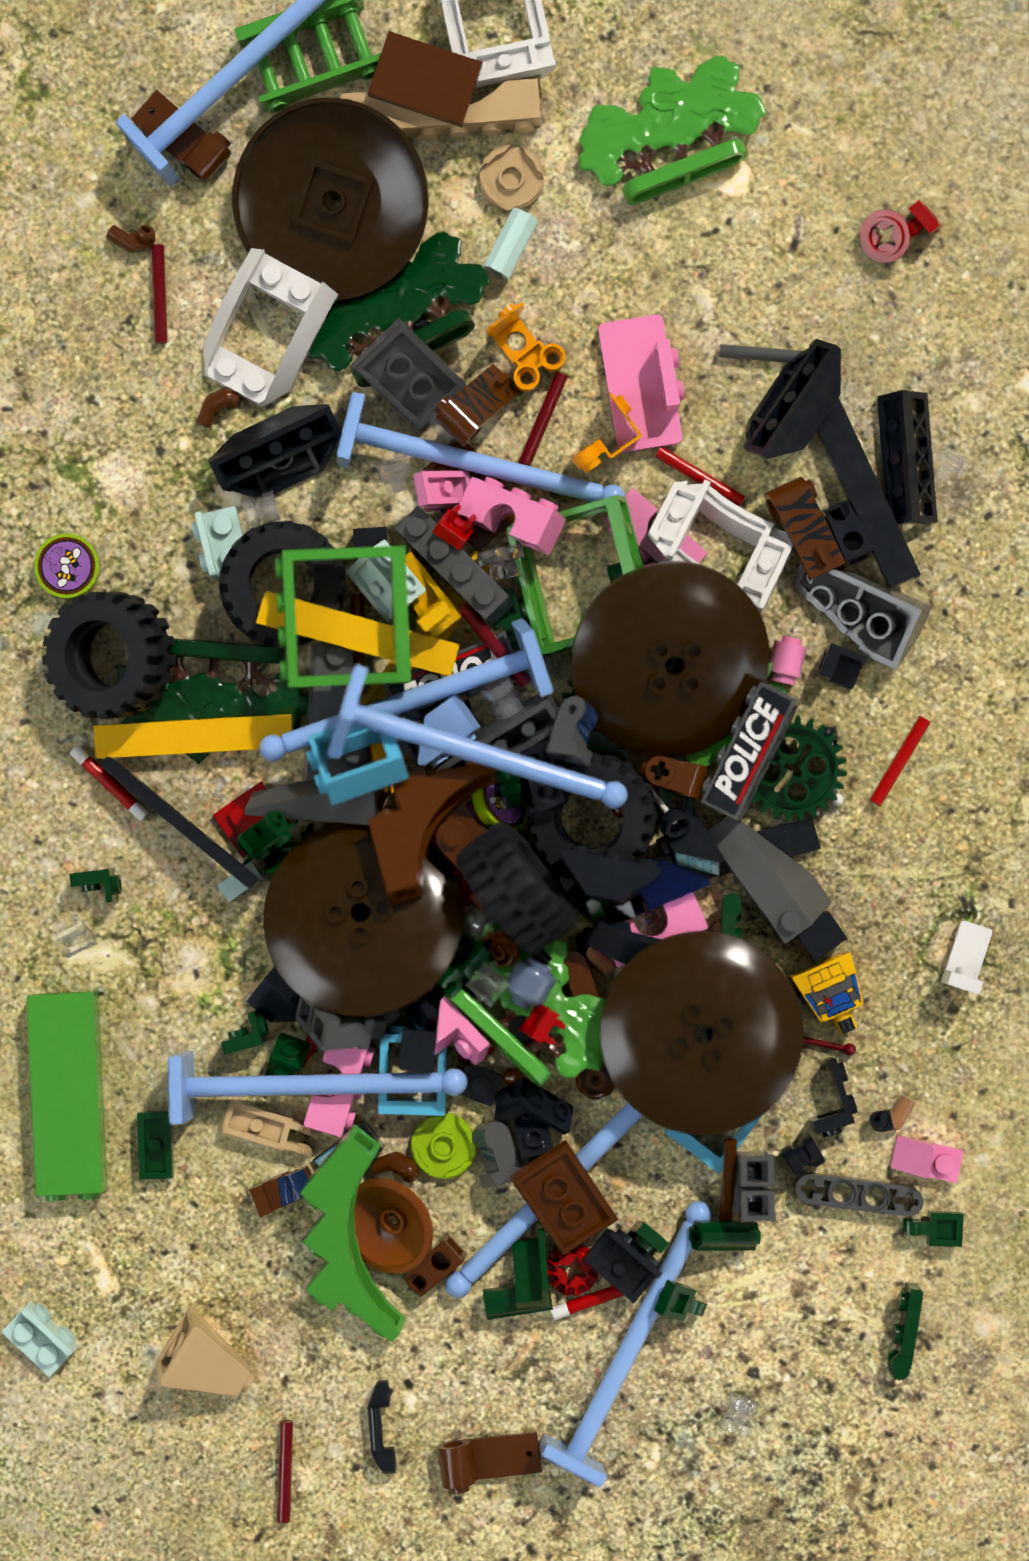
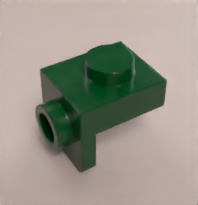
M280 1033L269 1058L265 1076L301 1075L311 1044L285 1033Z

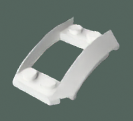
M441 0L451 51L483 62L476 88L539 75L540 80H542L556 68L541 0H523L531 39L472 52L468 50L458 0Z
M251 248L227 291L204 342L205 377L224 388L232 389V392L262 408L275 402L277 398L286 393H290L300 368L325 322L334 301L336 302L338 294L324 282L319 283L265 254V250ZM250 286L304 314L275 375L221 347Z
M704 480L702 484L687 485L688 481L674 482L649 530L648 536L669 561H685L700 564L680 549L698 511H700L709 520L728 533L756 546L737 584L752 599L759 611H765L768 600L794 549L787 533L775 528V523L760 518L723 497L710 486V481Z

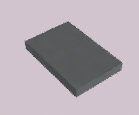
M400 318L351 364L357 373L418 430H421L437 415L434 409L445 396L451 399L467 386L465 381Z

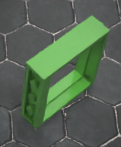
M615 495L558 512L566 519L564 525L608 513L623 575L643 566L625 496ZM513 526L507 527L509 541L507 549L510 555H513L516 565L514 578L518 587H521L524 597L521 603L524 616L530 621L541 655L549 656L571 650L574 637L558 642L554 641L532 548L522 545L509 535Z
M405 546L281 551L282 558H275L276 579L283 578V592H277L278 613L284 612L285 626H278L279 647L286 646L287 660H280L281 681L288 680V687L348 685L352 675L298 676L293 561L390 557L395 672L367 673L364 684L411 682Z

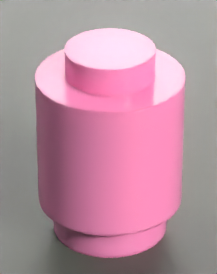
M782 635L781 641H774L770 662L773 665L769 680L795 685L796 678H800L807 649L800 646L801 639Z

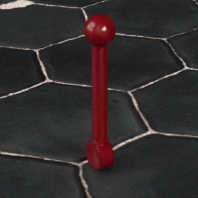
M803 1037L804 1044L843 1051L847 1056H852L856 1052V1047L852 1043L842 1045Z

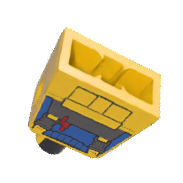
M844 951L789 976L797 991L800 992L802 999L818 1022L822 1023L833 1019L839 1035L857 1028L850 1010L864 1003L850 952Z

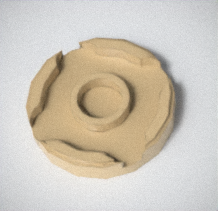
M504 145L493 150L484 159L479 173L480 188L485 199L495 208L506 212H511L513 208L523 210L530 207L539 198L544 186V171L538 157L524 147Z

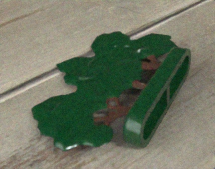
M437 232L420 244L419 251L413 262H408L405 268L387 284L368 293L362 300L353 298L334 301L325 322L309 350V358L323 359L329 369L341 371L346 369L352 362L355 352H364L398 318L414 332L413 324L426 312H429L438 319L416 330L414 333L436 353L466 337L475 327L473 319L465 310H456L446 315L449 306L455 303L467 305L479 303L484 294V287L489 285L490 279L481 264H459L457 262L461 256L462 241L460 238L450 236L446 232ZM439 296H442L444 298V304L442 306H439V303L437 301V298ZM374 328L377 330L375 338L370 334ZM356 333L363 334L371 343L368 345L365 341L360 345L353 341L351 337ZM349 344L354 346L355 349L347 351L345 346ZM352 369V375L358 386H371L359 373Z
M174 638L175 646H171V655H176V665H170L169 670L170 673H175L173 683L163 685L162 688L165 689V694L160 700H152L153 706L151 708L138 712L135 716L125 717L121 722L139 723L292 714L293 730L300 728V716L307 714L309 697L302 693L301 687H288V680L281 681V672L270 680L257 670V666L260 663L280 664V660H285L286 648ZM183 658L210 659L209 671L194 677L188 676L183 665ZM219 660L242 661L245 665L246 676L235 684L221 682L218 678ZM127 666L118 668V682L124 675ZM252 679H256V684L262 683L267 693L265 697H259L255 693ZM247 682L248 689L241 691V685ZM269 683L276 684L277 689L275 692H272L269 688ZM209 752L185 754L200 764L209 755Z

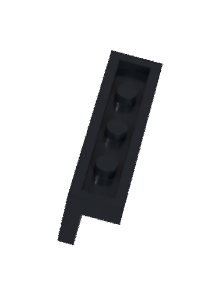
M900 390L877 396L884 495L898 526L912 523H938L928 393ZM911 400L916 401L917 416L912 412ZM915 434H916V435L918 436V438H919V443H920L919 449H918L917 446L915 445V439H914ZM918 467L922 471V481L917 477ZM920 499L924 503L925 516L920 515Z

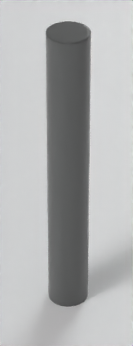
M720 344L719 357L789 363L802 351Z

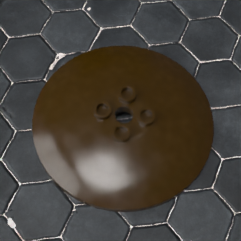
M309 99L298 102L276 113L255 132L247 143L238 162L233 181L232 208L234 221L247 253H249L251 248L265 250V254L319 283L324 282L338 294L336 301L353 299L371 293L387 284L405 268L413 257L423 237L428 219V181L424 166L414 145L397 124L387 116L370 106L349 99ZM336 191L340 194L342 202L338 209L331 211L326 208L324 199L329 192Z
M664 561L648 564L614 580L601 591L584 613L575 633L571 652V675L576 696L581 697L596 710L598 717L595 727L618 746L651 757H679L707 749L729 736L735 720L738 716L743 717L749 706L745 704L750 690L753 686L758 687L760 682H766L769 668L768 635L761 614L752 599L737 583L723 573L701 564L685 561ZM674 656L682 658V666L678 671H666L665 664L669 658Z
M334 822L305 837L286 855L270 882L264 904L263 927L267 949L272 962L285 982L298 995L318 1008L331 1013L350 1017H373L405 1008L422 998L442 979L458 951L464 926V904L456 875L442 852L430 841L423 862L422 885L424 895L392 904L387 894L370 825ZM359 905H366L370 908V916L363 922H356L352 918L354 908Z
M692 931L671 935L656 941L636 954L624 966L611 985L604 1003L600 1024V1039L604 1062L609 1075L621 1095L635 1110L652 1122L667 1129L693 1135H710L732 1131L749 1124L766 1113L781 1098L793 1080L799 1065L803 1047L804 1028L802 1013L795 991L786 975L768 955L752 944L731 935L712 931ZM700 1024H707L712 1029V1038L707 1043H698L694 1039V1029Z

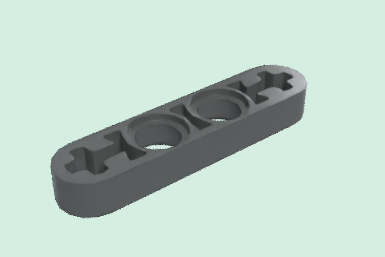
M806 1172L803 1176L796 1178L793 1185L796 1196L802 1202L812 1205L908 1217L918 1214L924 1204L921 1193L915 1187L907 1184ZM808 1179H812V1183L815 1186L825 1188L824 1180L829 1181L826 1188L827 1200L822 1199L824 1194L818 1191H812L810 1197H806L804 1190L800 1189L801 1185H806ZM839 1183L848 1184L851 1188L850 1197L845 1201H837L833 1197V1189ZM873 1187L882 1189L884 1194L883 1201L878 1205H870L866 1201V1193ZM895 1189L893 1195L902 1198L906 1196L907 1192H910L911 1197L916 1199L915 1204H909L908 1209H905L901 1202L892 1201L893 1207L887 1208L891 1200L889 1190Z

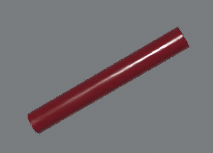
M154 244L151 246L155 344H168L164 245Z
M560 372L555 373L518 463L531 466L567 381V375Z
M468 603L458 610L497 659L510 654ZM525 671L511 675L521 688L531 681V678Z
M292 1420L280 1421L278 1523L290 1522L293 1449Z

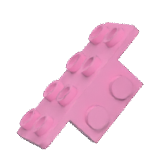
M650 315L602 323L598 328L608 394L612 392L616 397L620 394L624 397L632 409L628 416L643 435L621 452L626 453L679 444L682 440V431L678 409L680 400H685L682 380L676 381L674 368L679 367L677 348H671L670 339H666L663 318L660 315ZM609 396L617 448H619L637 434Z

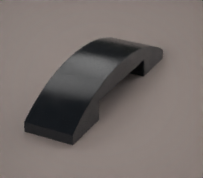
M598 916L586 939V943L605 956L627 964L644 948L661 939L631 932L630 923Z

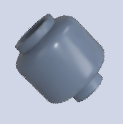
M528 957L527 961H518L506 982L507 991L513 995L511 1002L529 1010L531 1005H544L555 984V977L551 974L552 968L531 957Z

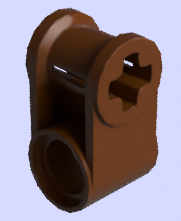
M655 756L647 758L643 762L641 774L649 785L699 800L708 767L665 756ZM660 762V768L665 770L664 776H658L655 780V773L650 772L651 766H657Z

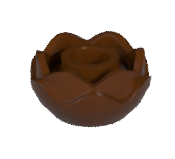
M494 929L487 932L481 943L491 953L488 959H491L496 967H512L519 959L520 946L502 929Z
M605 1062L601 1065L600 1071L585 1069L575 1078L577 1089L589 1099H601L610 1095L615 1089V1084L609 1075ZM594 1075L599 1076L598 1081L593 1080Z

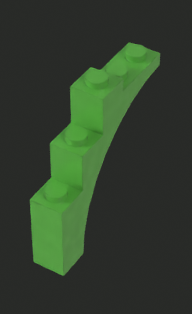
M354 1124L310 1176L300 1192L311 1207L320 1209L323 1212L309 1229L303 1243L308 1246L315 1256L326 1260L313 1275L306 1291L311 1294L317 1303L325 1305L330 1310H333L341 1302L350 1314L359 1316L371 1326L377 1335L393 1342L400 1334L406 1317L385 1298L372 1280L361 1256L355 1227V1205L358 1187L364 1172L373 1161L381 1144Z

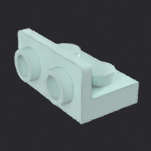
M236 506L207 513L195 512L196 521L191 522L195 541L201 540L204 553L199 554L203 573L209 572V576L213 580L220 578L225 556L235 541L243 535Z
M382 540L374 547H386L390 545L386 540ZM390 557L359 558L346 571V574L388 623L393 619ZM406 565L407 602L409 605L421 596L426 589Z
M30 1301L1 1333L50 1378L79 1345L75 1342V1335L65 1326L59 1327L50 1319L52 1315L46 1307L40 1303L35 1305Z

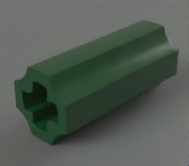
M694 1220L692 1226L689 1227L688 1239L691 1242L692 1249L696 1251H755L761 1241V1232L759 1231L758 1223L755 1221Z
M515 1284L483 1289L487 1320L553 1310L550 1287V1306L529 1308L516 1307Z

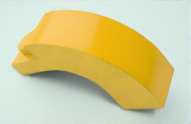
M411 548L405 553L406 565L426 589L411 605L418 615L417 622L425 632L429 630L436 638L457 621L461 615L445 589Z

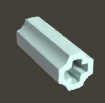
M513 208L484 264V269L500 279L509 281L538 220L521 209Z

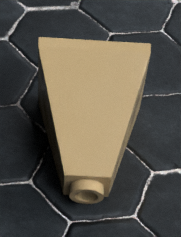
M190 1305L155 1362L158 1382L164 1387L238 1396L240 1391L245 1393L249 1389L254 1379V1374L251 1373L249 1364Z

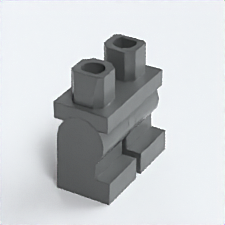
M301 996L295 1017L306 1033H310V1038L321 1051L351 1049L358 1047L359 1050L368 1049L370 1039H383L387 1026V1021L382 1015L373 1017L343 1016L318 1008Z
M767 1151L737 1152L734 1212L738 1213L741 1222L775 1221V1190L768 1189V1186H775L774 1155H768Z

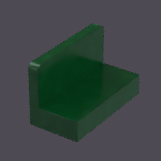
M544 1228L538 1229V1239L520 1240L512 1245L517 1308L550 1306Z

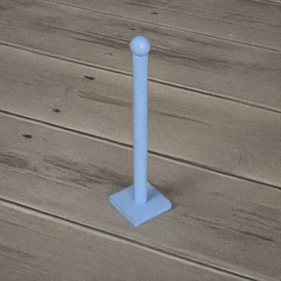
M296 0L147 138L125 114L116 120V125L169 186H173L180 178L160 153L326 0Z
M357 392L351 394L337 451V464L340 467L349 469L355 442L588 502L598 501L615 495L625 496L623 489L615 484L603 487L602 484L360 423L365 405V394Z
M521 618L511 622L520 651L366 704L364 707L377 711L385 710V713L396 716L527 670L528 676L531 678V684L541 697L551 694L553 688L535 633L527 622ZM339 714L284 733L281 737L278 735L266 736L260 743V754L264 759L274 762L280 760L286 752L291 753L311 746L308 736L334 728Z
M360 665L354 666L327 752L329 757L340 760L351 724L591 799H601L603 804L609 808H619L627 800V790L620 782L611 781L605 784L604 781L358 705L368 668Z
M182 1051L168 1058L169 1123L171 1125L184 1124L195 1117V1097L440 1093L442 1091L448 1095L455 1096L461 1094L467 1086L466 1075L459 1069H449L444 1074L441 1072L194 1077V1051Z
M629 1103L576 1153L586 1171L643 1116ZM527 1203L461 1267V1271H455L447 1277L445 1288L450 1296L454 1298L465 1297L470 1292L472 1283H475L538 1220Z
M695 1201L687 1207V1221L683 1222L659 1269L662 1275L653 1280L570 1444L566 1445L545 1433L539 1442L543 1458L599 1488L603 1486L607 1474L603 1464L586 1455L659 1315L654 1309L666 1281L676 1282L692 1251L691 1242L688 1239L689 1227L692 1226L694 1220H711L712 1211L706 1203Z

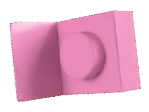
M421 471L413 474L419 507H424V510L429 512L451 508L459 504L471 480L469 471Z
M445 996L440 1000L438 1008L439 1015L435 1028L434 1056L454 1042L458 1053L465 1059L469 1058L476 1066L486 1058L490 1044Z
M897 1135L890 1167L926 1179L931 1177L957 1183L964 1151L954 1147Z

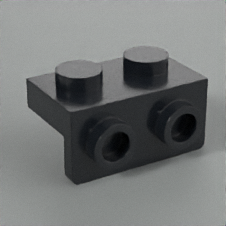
M607 1228L582 1260L629 1301L635 1303L650 1283L662 1275V1272L656 1268L659 1262L645 1250L641 1254L631 1246L634 1240L620 1228L616 1232Z

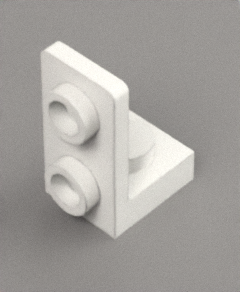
M960 921L941 979L942 983L980 995L983 982L977 979L992 936L991 929L968 921Z

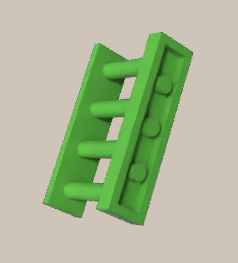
M326 0L283 40L298 80L297 83L280 89L268 55L257 64L267 90V94L258 96L264 112H280L289 107V103L362 77L364 80L373 78L381 53L372 56L357 14L359 10L364 9L363 0ZM283 12L235 28L241 50ZM339 17L346 20L360 59L342 67L326 26L330 20ZM308 28L315 31L329 70L314 77L309 75L296 39L298 32Z

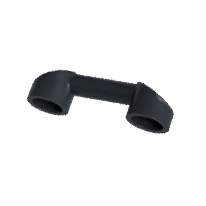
M379 1380L374 1385L367 1404L371 1454L377 1466L384 1474H396L395 1447H384L380 1409L390 1407L389 1381Z

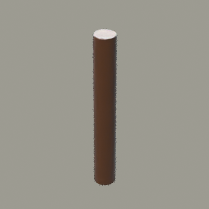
M732 1137L724 1140L719 1220L733 1219L738 1141Z

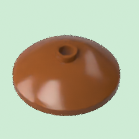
M374 1178L359 1184L355 1205V1227L363 1261L374 1269L392 1274L405 1273L415 1269L426 1259L433 1245V1224L426 1206L412 1190L394 1180Z

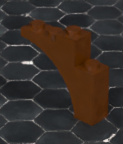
M469 761L466 766L456 769L442 768L435 771L433 775L427 776L424 765L405 766L409 779L394 784L401 810L395 812L393 810H384L377 813L375 817L368 819L387 894L392 904L424 895L422 885L423 862L430 839L444 817L462 800L487 786L498 783L495 768Z

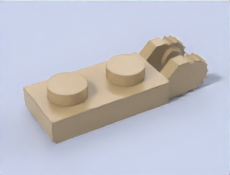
M230 1099L220 1132L281 1151L287 1149L300 1154L311 1155L312 1147L306 1143L288 1140L291 1129L310 1136L317 1135L318 1130L303 1126L304 1122L296 1121L293 1117Z

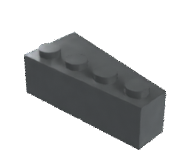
M323 641L311 645L309 676L352 674L354 663L351 649ZM348 685L310 686L306 716L307 725L338 715ZM311 746L304 748L302 780L314 779L315 775L320 774L319 769L312 770L306 754L307 751L312 750ZM368 746L341 755L340 760L335 758L327 760L326 764L330 775L352 771L371 764Z

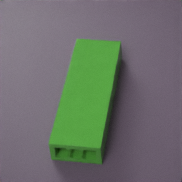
M82 991L28 995L26 997L36 1196H45L46 1201L66 1200V1195L79 1194V1199L81 1200L99 1198V1193H103L108 1189L99 992Z

